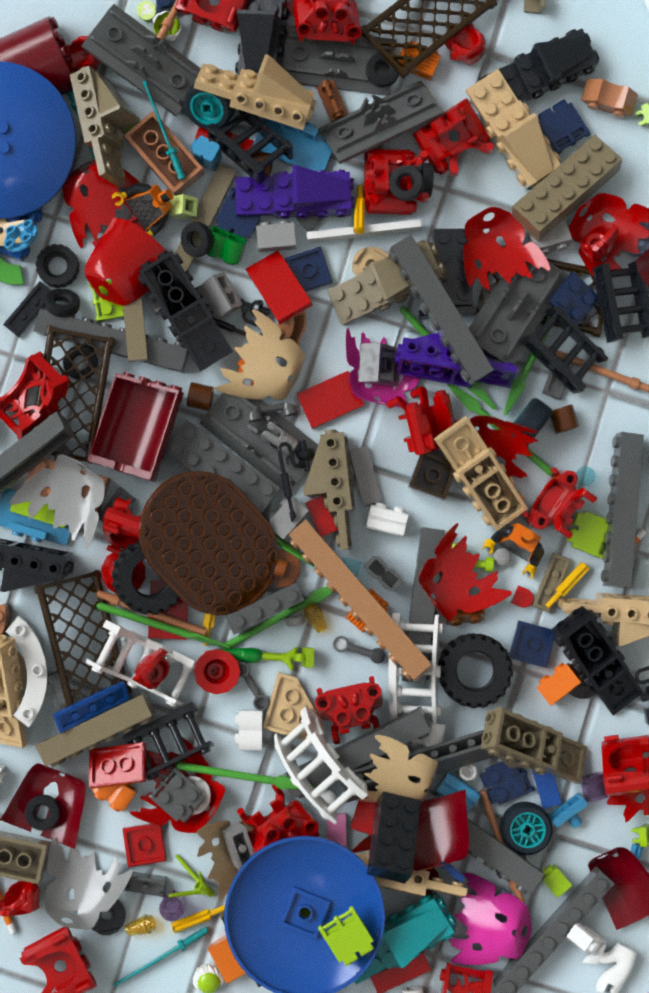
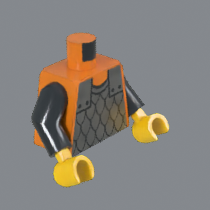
M135 183L124 189L123 193L115 192L112 195V199L116 196L121 197V200L115 203L116 206L121 205L124 198H126L125 202L144 230H149L147 233L150 236H155L165 227L169 218L168 211L172 207L169 201L174 198L173 193L169 189L162 192L156 184L150 186L143 183Z
M519 523L503 526L491 536V539H486L482 550L485 547H489L488 554H492L496 543L529 562L530 564H527L522 572L523 575L526 571L530 572L531 576L529 579L536 573L537 568L535 566L539 565L544 555V548L539 543L541 537Z

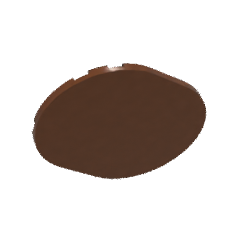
M189 471L169 478L151 494L143 508L139 522L141 550L149 566L186 604L207 614L228 615L258 601L273 581L274 571L278 563L276 535L264 515L234 483L215 473Z

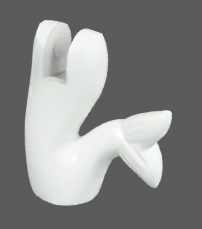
M618 942L608 952L603 951L602 954L596 956L589 954L583 960L584 964H609L616 962L615 965L599 977L596 983V991L598 993H604L608 984L611 985L608 993H619L633 968L637 951Z

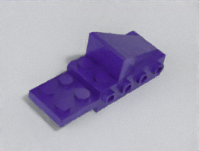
M292 165V173L279 171L277 174H273V176H266L265 181L261 184H258L251 177H235L236 217L275 216V218L288 219L291 217L308 218L309 216H317L318 218L350 216L351 208L355 207L354 197H351L350 191L354 190V178H350V172H345V170H335L334 172H326L325 170L314 171L297 165Z
M439 332L414 339L404 337L402 344H398L394 362L398 364L396 374L472 388L473 384L470 385L469 382H465L460 373L462 370L459 365H455L451 360V352L448 347L445 348L442 345ZM487 358L494 370L476 382L511 388L518 366L509 362H494L492 359ZM405 362H410V365H405Z

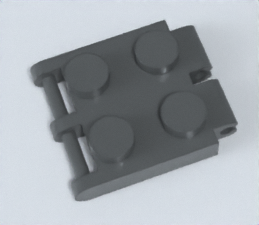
M173 766L171 773L165 780L162 779L159 787L153 794L150 793L148 796L175 821L180 819L186 823L194 813L189 807L192 806L197 809L205 798L201 795L203 791ZM176 773V775L171 779V781L167 783L170 780V778Z

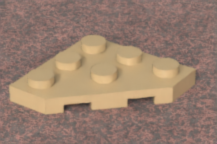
M278 672L262 729L288 735L301 723L300 711L305 706L317 714L297 677ZM306 729L297 737L298 739L305 740L307 738Z

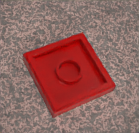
M149 823L124 827L122 829L128 867L167 861L162 826Z

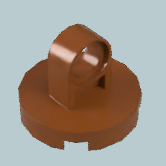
M278 550V563L274 571L273 581L271 582L273 586L286 587L297 580L301 567L296 556L286 550Z

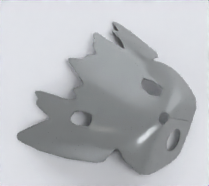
M61 454L57 457L55 469L44 468L36 473L15 493L9 504L14 505L30 501L31 503L27 511L30 514V519L45 504H49L48 509L55 510L53 528L56 529L59 525H68L73 541H75L84 523L83 539H86L85 548L88 549L97 528L99 514L95 511V508L103 503L105 483L100 476L81 462ZM80 470L84 471L86 474H81ZM88 485L90 487L89 493L83 498L81 495L82 487ZM45 487H50L51 492L47 497L40 495Z
M53 838L48 851L47 873L57 879L46 886V912L61 926L89 930L95 926L100 912H107L118 900L132 876L133 869L118 875L120 863L116 857L107 874L103 875L102 870H96L94 851L90 856L81 858L79 850L71 847L67 862H65L62 847H57L56 838ZM106 882H110L111 887L108 890V892L105 893L103 891V886ZM70 887L74 890V899L72 901L66 899ZM77 911L78 915L76 916L72 912ZM69 918L73 920V923H65L61 919Z

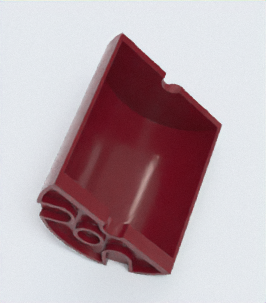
M48 16L0 38L1 62L16 63L36 71L50 81L61 95L73 90L70 74L77 71L72 69L70 63L73 60L70 53L66 52L64 48L66 43L63 36L59 35L57 31L59 25L55 17Z
M124 372L123 375L115 373L87 461L156 482L184 393L181 392V387L175 385L168 386L166 383L157 380L153 382L142 376L136 379L134 378L135 375Z

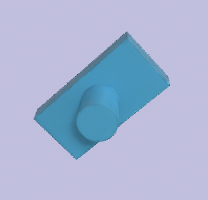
M577 793L548 815L556 828L567 820L573 828H576L582 824V820L577 813L588 806V804Z

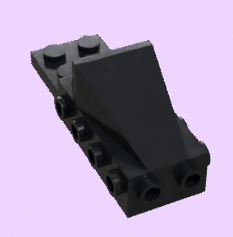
M248 0L245 10H237L241 43L238 44L239 61L235 65L236 74L239 75L241 69H250L258 74L265 54L271 56L282 67V57H284L285 52L284 40L287 36L286 23L289 18V9L286 7L287 0Z
M583 28L577 31L573 29L560 39L556 37L548 42L536 43L533 45L530 53L517 55L513 63L499 69L518 101L538 99L548 91H555L561 85L567 82L568 84L572 83L578 77L584 74L585 76L595 71L599 63V56L596 50L592 49L590 37L587 33H584ZM487 74V75H485V76L479 78V79H478V82H479L480 80H482L483 78H485L486 76H488L489 74Z
M166 250L157 256L158 259L151 263L149 260L140 266L141 270H139V273L141 275L138 279L143 287L148 286L151 291L148 295L154 304L158 302L161 309L158 311L164 321L168 319L171 323L169 329L173 336H179L201 372L232 353L233 350L211 316L214 314L209 304L205 305L201 298L204 295L199 287L194 288L191 283L194 279L190 272L183 270L181 266L183 261L179 254L176 253L174 255L172 251L168 253Z
M0 538V571L4 568L0 591L7 592L64 579L69 573L73 572V552Z
M581 606L551 629L555 634L553 639L559 647H564L565 650L562 652L573 663L572 666L578 674L582 673V681L588 688L592 686L608 711L614 716L641 695L643 691L625 664V657L619 650L615 649V642L605 634L607 630L601 623L598 624L596 621L598 619L596 614L591 609L588 611L585 607Z

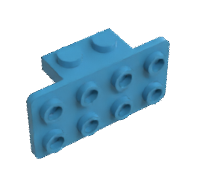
M264 118L263 121L283 139L290 141L293 146L292 160H289L284 154L278 160L314 171L326 169L332 150L325 138L319 135V129L314 124L306 122L304 130ZM259 132L253 146L264 138ZM269 143L260 151L273 153L277 148Z
M10 488L3 491L0 499V526L12 530L13 535L23 537L24 534L31 536L30 540L39 543L42 540H48L61 545L68 543L70 537L68 525H66L65 529L61 527L54 529L52 524L11 512L9 502L17 491Z

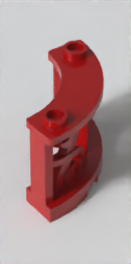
M41 351L29 356L25 360V366L18 381L5 395L0 397V418L17 435L18 439L23 438L33 428L57 412L60 408L58 403L61 398H65L68 390L69 378L65 374L61 376L43 358L44 354ZM41 386V405L26 407L28 391L34 387ZM8 410V411H11V412H18V413H16V414H14V415H12V416L9 417V416L5 413V411ZM18 419L19 425H17L13 420Z
M447 962L445 969H441L439 980L442 981L441 993H447V989L451 993H469L471 991L472 993H491L493 971L485 970L484 972L451 965V963ZM451 973L464 976L465 985L461 986V982L457 977V983L452 985L450 983ZM468 977L481 979L482 981L469 983Z

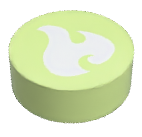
M150 1L141 2L137 7L139 18L146 22L153 20L156 15L155 5Z

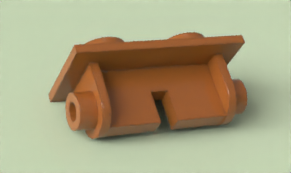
M334 80L322 81V85L316 88L330 122L347 116V110Z
M458 609L457 615L452 620L446 619V625L459 626L467 622L471 624L480 623L485 618L484 609L473 613H465Z

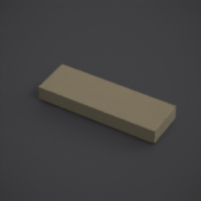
M552 553L531 606L548 613L551 612L553 605L547 608L545 604L557 593L555 590L563 582L571 559Z

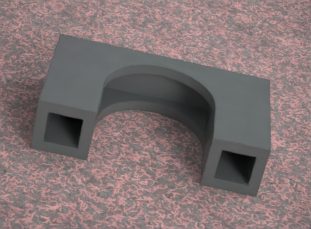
M296 582L225 618L235 635L304 601L305 598Z

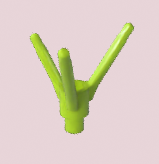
M176 855L177 860L195 879L196 884L194 890L169 894V897L200 894L213 897L215 891L206 883L201 871L198 872L197 876L179 855Z

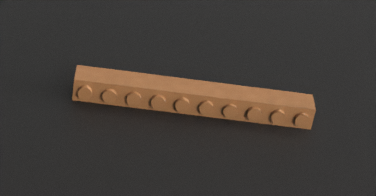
M306 519L288 534L292 538L289 542L296 550L300 548L304 552L301 556L308 564L312 562L316 566L314 571L320 578L325 577L329 581L326 585L333 593L337 591L341 595L338 599L345 607L349 605L353 609L351 614L358 622L362 620L366 624L363 628L370 636L374 634L379 639L376 641L383 651L387 649L391 653L389 656L391 661L396 666L400 664L404 668L401 672L408 680L413 679L417 682L433 668V665Z

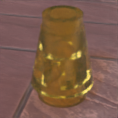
M313 603L303 609L304 617L317 633L327 629L321 606Z
M146 914L125 925V931L128 936L151 934L156 928L153 916Z

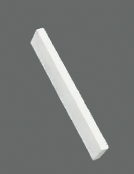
M421 220L364 225L365 232L363 234H355L353 232L354 227L307 232V243L420 231Z

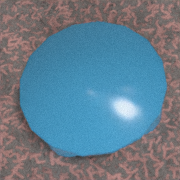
M30 219L16 226L11 225L5 230L7 235L4 240V247L10 252L26 249L37 238L38 227ZM20 237L22 243L17 244L14 240Z

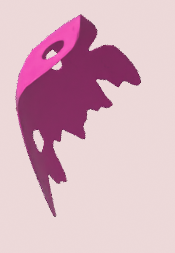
M347 328L346 357L348 364L354 367L349 374V382L353 394L357 398L381 405H386L388 401L397 396L405 400L406 397L403 392L413 390L420 378L403 375L400 384L395 390L393 386L372 384L370 388L365 387V383L358 382L359 351L356 347L355 337H351L350 330ZM362 332L361 343H371L370 339L366 338ZM385 337L382 338L380 343L386 344Z
M465 872L463 875L469 880L467 885L476 892L477 896L467 893L466 897H461L465 908L461 910V913L454 914L458 920L468 927L465 933L469 938H450L448 940L453 947L462 950L451 962L464 965H482L496 963L500 956L518 959L522 956L532 931L528 907L509 893H503L495 897L496 887L493 883L475 874ZM495 913L507 916V922L501 923L498 921ZM526 925L528 928L527 935L523 938L522 929ZM516 929V936H513L512 931ZM472 944H481L482 950H473Z

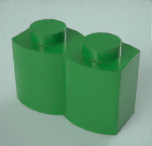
M212 226L210 230L213 235V246L207 255L212 258L220 257L229 265H238L242 259L247 239L229 233L222 228Z

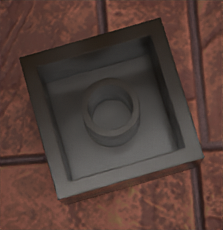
M431 453L421 454L418 457L408 488L444 501L454 477L452 474L455 471L447 459Z

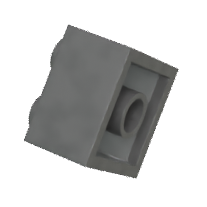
M361 343L358 382L398 386L399 374H396L398 364L394 363L397 347L382 343Z

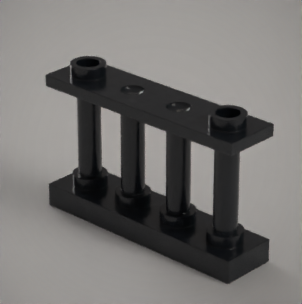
M239 110V115L224 127L218 128L213 123L207 127L208 139L219 144L221 151L258 184L265 181V168L284 154L289 160L293 159V146L290 141L283 139L257 115ZM244 120L251 125L250 128L235 139H230L226 135ZM256 132H259L264 137L247 151L239 147L240 144ZM269 143L277 148L261 162H256L252 158Z
M636 261L629 263L628 268L610 270L609 263L600 264L592 268L607 343L624 339L623 334L641 332L642 338L649 337V296L646 283L637 271ZM630 276L632 287L614 289L612 278ZM634 294L636 305L617 307L616 296ZM638 314L639 324L621 326L619 315Z
M557 306L547 308L545 312L550 316L548 321L536 335L525 336L521 343L573 394L583 392L587 386L582 382V378L595 362L607 361L608 357L604 354L605 352L602 348L596 346L565 315L563 309ZM557 323L563 329V332L551 347L547 348L542 343V339L553 325ZM568 336H570L577 344L566 358L561 361L556 357V352ZM583 349L590 357L580 370L574 374L569 369V365Z
M194 702L123 736L127 744L143 742L142 738L148 735L153 738L163 764L153 768L146 753V779L148 781L159 776L158 773L198 753L204 755L210 752L211 747L215 746L212 741L205 742L194 718L195 712L199 711ZM183 718L188 721L198 743V747L190 751L187 750L177 727V721ZM165 727L167 729L170 728L181 755L170 759L159 734L160 729Z

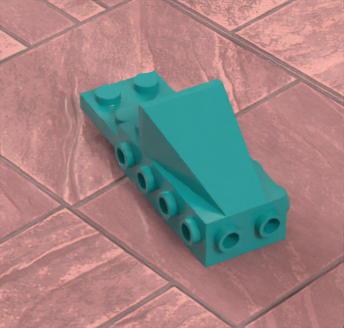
M437 892L426 894L425 897L420 898V901L414 904L410 903L402 911L394 912L387 917L378 952L370 966L354 981L355 984L386 968L390 969L393 966L394 968L399 966L404 968L414 958L419 956L422 950L426 948L430 950L442 939L446 941L454 936L457 922L454 916L447 910L444 899Z

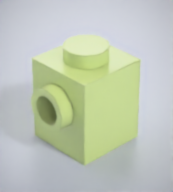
M181 194L174 196L173 200L169 201L172 206L168 211L170 217L181 220L197 217L198 198Z

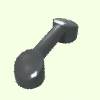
M286 402L259 406L246 416L247 423L262 420L261 414L282 411L283 416L287 417L298 414V410L295 405Z
M343 636L335 638L333 646L338 652L348 650L370 657L374 663H381L385 659V652L381 648L370 650L348 643V640Z
M238 662L240 669L239 677L245 679L255 697L253 701L254 707L259 711L265 710L269 706V698L267 695L261 694L250 675V665L247 662Z

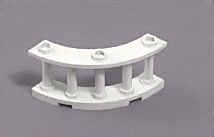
M393 613L392 619L403 632H433V645L414 644L421 652L432 653L433 668L425 674L432 675L431 689L402 688V686H399V676L403 674L401 671L404 668L400 664L396 666L389 658L390 721L398 718L403 713H408L420 707L403 705V703H400L399 697L422 696L432 697V706L421 707L425 714H432L433 724H437V717H441L442 710L441 705H438L437 678L441 677V666H438L439 634H443V623H440L439 615H435L434 624L404 623V621H401L400 613Z
M19 615L5 632L12 638H15V642L25 660L27 670L26 690L23 700L13 716L29 728L40 711L47 686V664L43 647L37 635Z
M106 620L103 627L110 630L108 633L110 636L97 662L87 659L86 663L92 666L91 670L102 674L104 671L126 680L127 685L135 689L138 686L166 699L165 703L175 708L177 705L185 706L186 703L178 700V697L190 672H193L197 661L176 651L172 652L173 649ZM123 636L126 642L113 669L104 666L116 639ZM136 642L144 645V653L141 659L160 648L168 652L165 655V659L170 665L175 660L183 664V671L171 696L159 690L162 682L157 688L151 690L132 680L136 675L135 672L132 677L120 672L132 645H135Z
M305 706L300 711L301 723L285 738L276 733L274 735V746L283 765L291 776L290 780L293 785L301 790L305 797L320 811L321 816L325 820H330L336 824L338 822L336 810L353 795H357L362 800L367 797V785L349 767L344 768L337 760L340 756L331 743L326 744L323 738L325 732L322 728L320 717ZM306 729L307 738L292 751L290 743ZM313 744L318 751V756L301 771L295 759ZM324 762L332 770V774L314 789L306 777ZM336 780H341L348 787V790L330 805L320 795Z

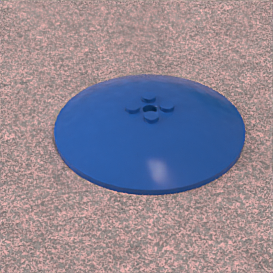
M0 61V219H9L24 216L38 210L51 201L64 186L75 160L76 129L69 106L50 81L23 65Z
M293 836L280 839L254 853L235 875L227 894L224 909L227 941L241 968L256 983L274 993H335L353 983L365 972L375 958L385 927V909L382 893L375 877L367 875L368 866L345 846L316 836ZM353 906L374 939L371 943L374 949L364 956H361L359 951H357L358 959L346 966L343 961L338 962L318 927L326 925L334 920L333 917L336 915L339 917L347 912L349 907ZM302 908H308L311 914L304 918L299 914V911Z

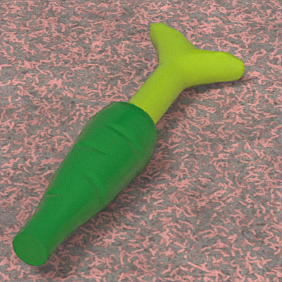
M297 647L283 654L262 652L258 648L220 650L230 652L238 661L259 663L261 660L282 661L293 671L292 659L293 653L297 652Z

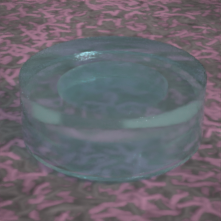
M581 467L576 471L578 476L577 483L582 486L590 485L595 480V472L590 467Z

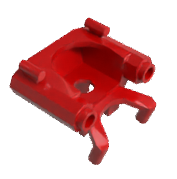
M177 0L174 9L185 15L193 13L191 20L198 24L206 25L207 20H209V27L219 32H223L225 29L235 33L239 26L237 10H245L248 0H220V3L216 6H212L209 0Z
M294 0L293 2L295 26L298 39L301 42L304 41L305 37L310 40L350 41V44L353 45L356 43L355 40L359 39L362 35L357 3L353 0Z
M468 98L460 101L445 111L443 116L428 122L412 134L421 150L428 152L427 160L433 164L435 173H439V175L447 172L450 167V175L452 177L458 176L457 159L468 148H475L485 154L493 152L494 145L489 140L490 136L487 134L484 125ZM452 130H456L459 133V139L456 142L450 141L448 137Z
M373 148L365 152L364 191L366 212L368 214L412 215L417 210L416 201H402L392 194L389 187V174H392L400 166L410 165L417 167L428 159V152L426 150L421 151L420 155L416 158L415 152L407 149ZM405 176L401 179L400 188L407 191L413 187L410 176ZM422 192L416 200L427 203L429 201V194Z
M420 386L410 392L413 399L418 396L420 397L419 405L418 402L408 404L399 396L386 403L389 409L399 405L405 411V414L398 417L399 420L407 419L411 436L404 438V442H407L409 452L421 455L439 449L434 438L459 421H455L449 393H446V390L434 392V405L429 406L427 389L424 386Z
M553 467L550 468V473L555 474L549 478L530 506L529 511L523 512L521 516L527 517L526 522L529 527L543 530L548 525L554 524L555 530L570 539L573 533L566 528L572 523L571 516L576 509L580 510L585 503L580 498L585 497L594 503L597 497L584 488L576 490L575 484H577L578 476L574 471H558L557 468Z
M117 497L113 508L108 507L103 518L104 540L111 544V546H107L106 550L115 554H119L122 551L120 548L126 549V546L134 544L139 540L141 515L135 516L132 514V500L130 499L127 501Z
M373 676L369 677V683L363 682L328 690L324 693L321 688L316 690L318 697L315 699V707L322 720L333 722L330 729L334 744L340 743L338 731L342 735L350 733L349 728L361 726L362 730L371 728V724H373L374 729L380 726L378 717L373 715V712L382 706L383 695L382 689L375 683Z
M619 735L605 736L601 749L606 795L610 797L620 795L625 797V794L643 791L645 794H649V757H643V753L649 752V736L643 735L619 739ZM628 768L636 769V771L626 772L625 770Z
M272 785L276 793L275 800L269 803L273 811L269 815L263 817L260 811L251 816L247 815L243 808L237 810L242 821L254 827V830L248 832L254 853L280 839L293 836L319 837L320 835L318 833V822L304 805L298 800L291 801L288 805H285V794L282 789L277 788L275 785Z
M62 927L28 945L21 952L22 957H20V961L22 964L38 966L45 973L47 984L41 993H86L97 987L94 976L90 971H87L91 968L90 962L85 954L79 955V952L82 951L81 944L76 936L73 937L68 927ZM58 960H63L66 963V969L62 972H58L54 967L55 962Z

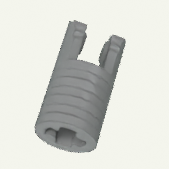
M269 421L267 428L271 432L264 431L262 436L277 447L281 443L287 442L291 445L293 451L298 444V440ZM283 446L281 450L289 455L288 448Z

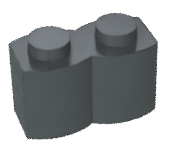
M372 556L364 565L366 572L372 577L377 578L380 584L387 590L394 592L402 583L400 575L394 570L388 569L386 563L379 557Z

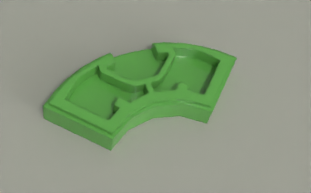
M0 256V281L9 285H25L21 266L6 263Z

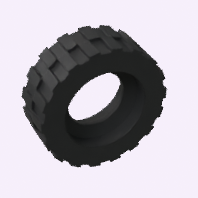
M52 244L40 251L41 253L37 256V262L35 263L36 271L46 284L51 287L64 288L76 280L77 274L80 271V264L77 256L69 247H65L62 244ZM54 257H62L67 263V269L61 275H54L49 271V262Z

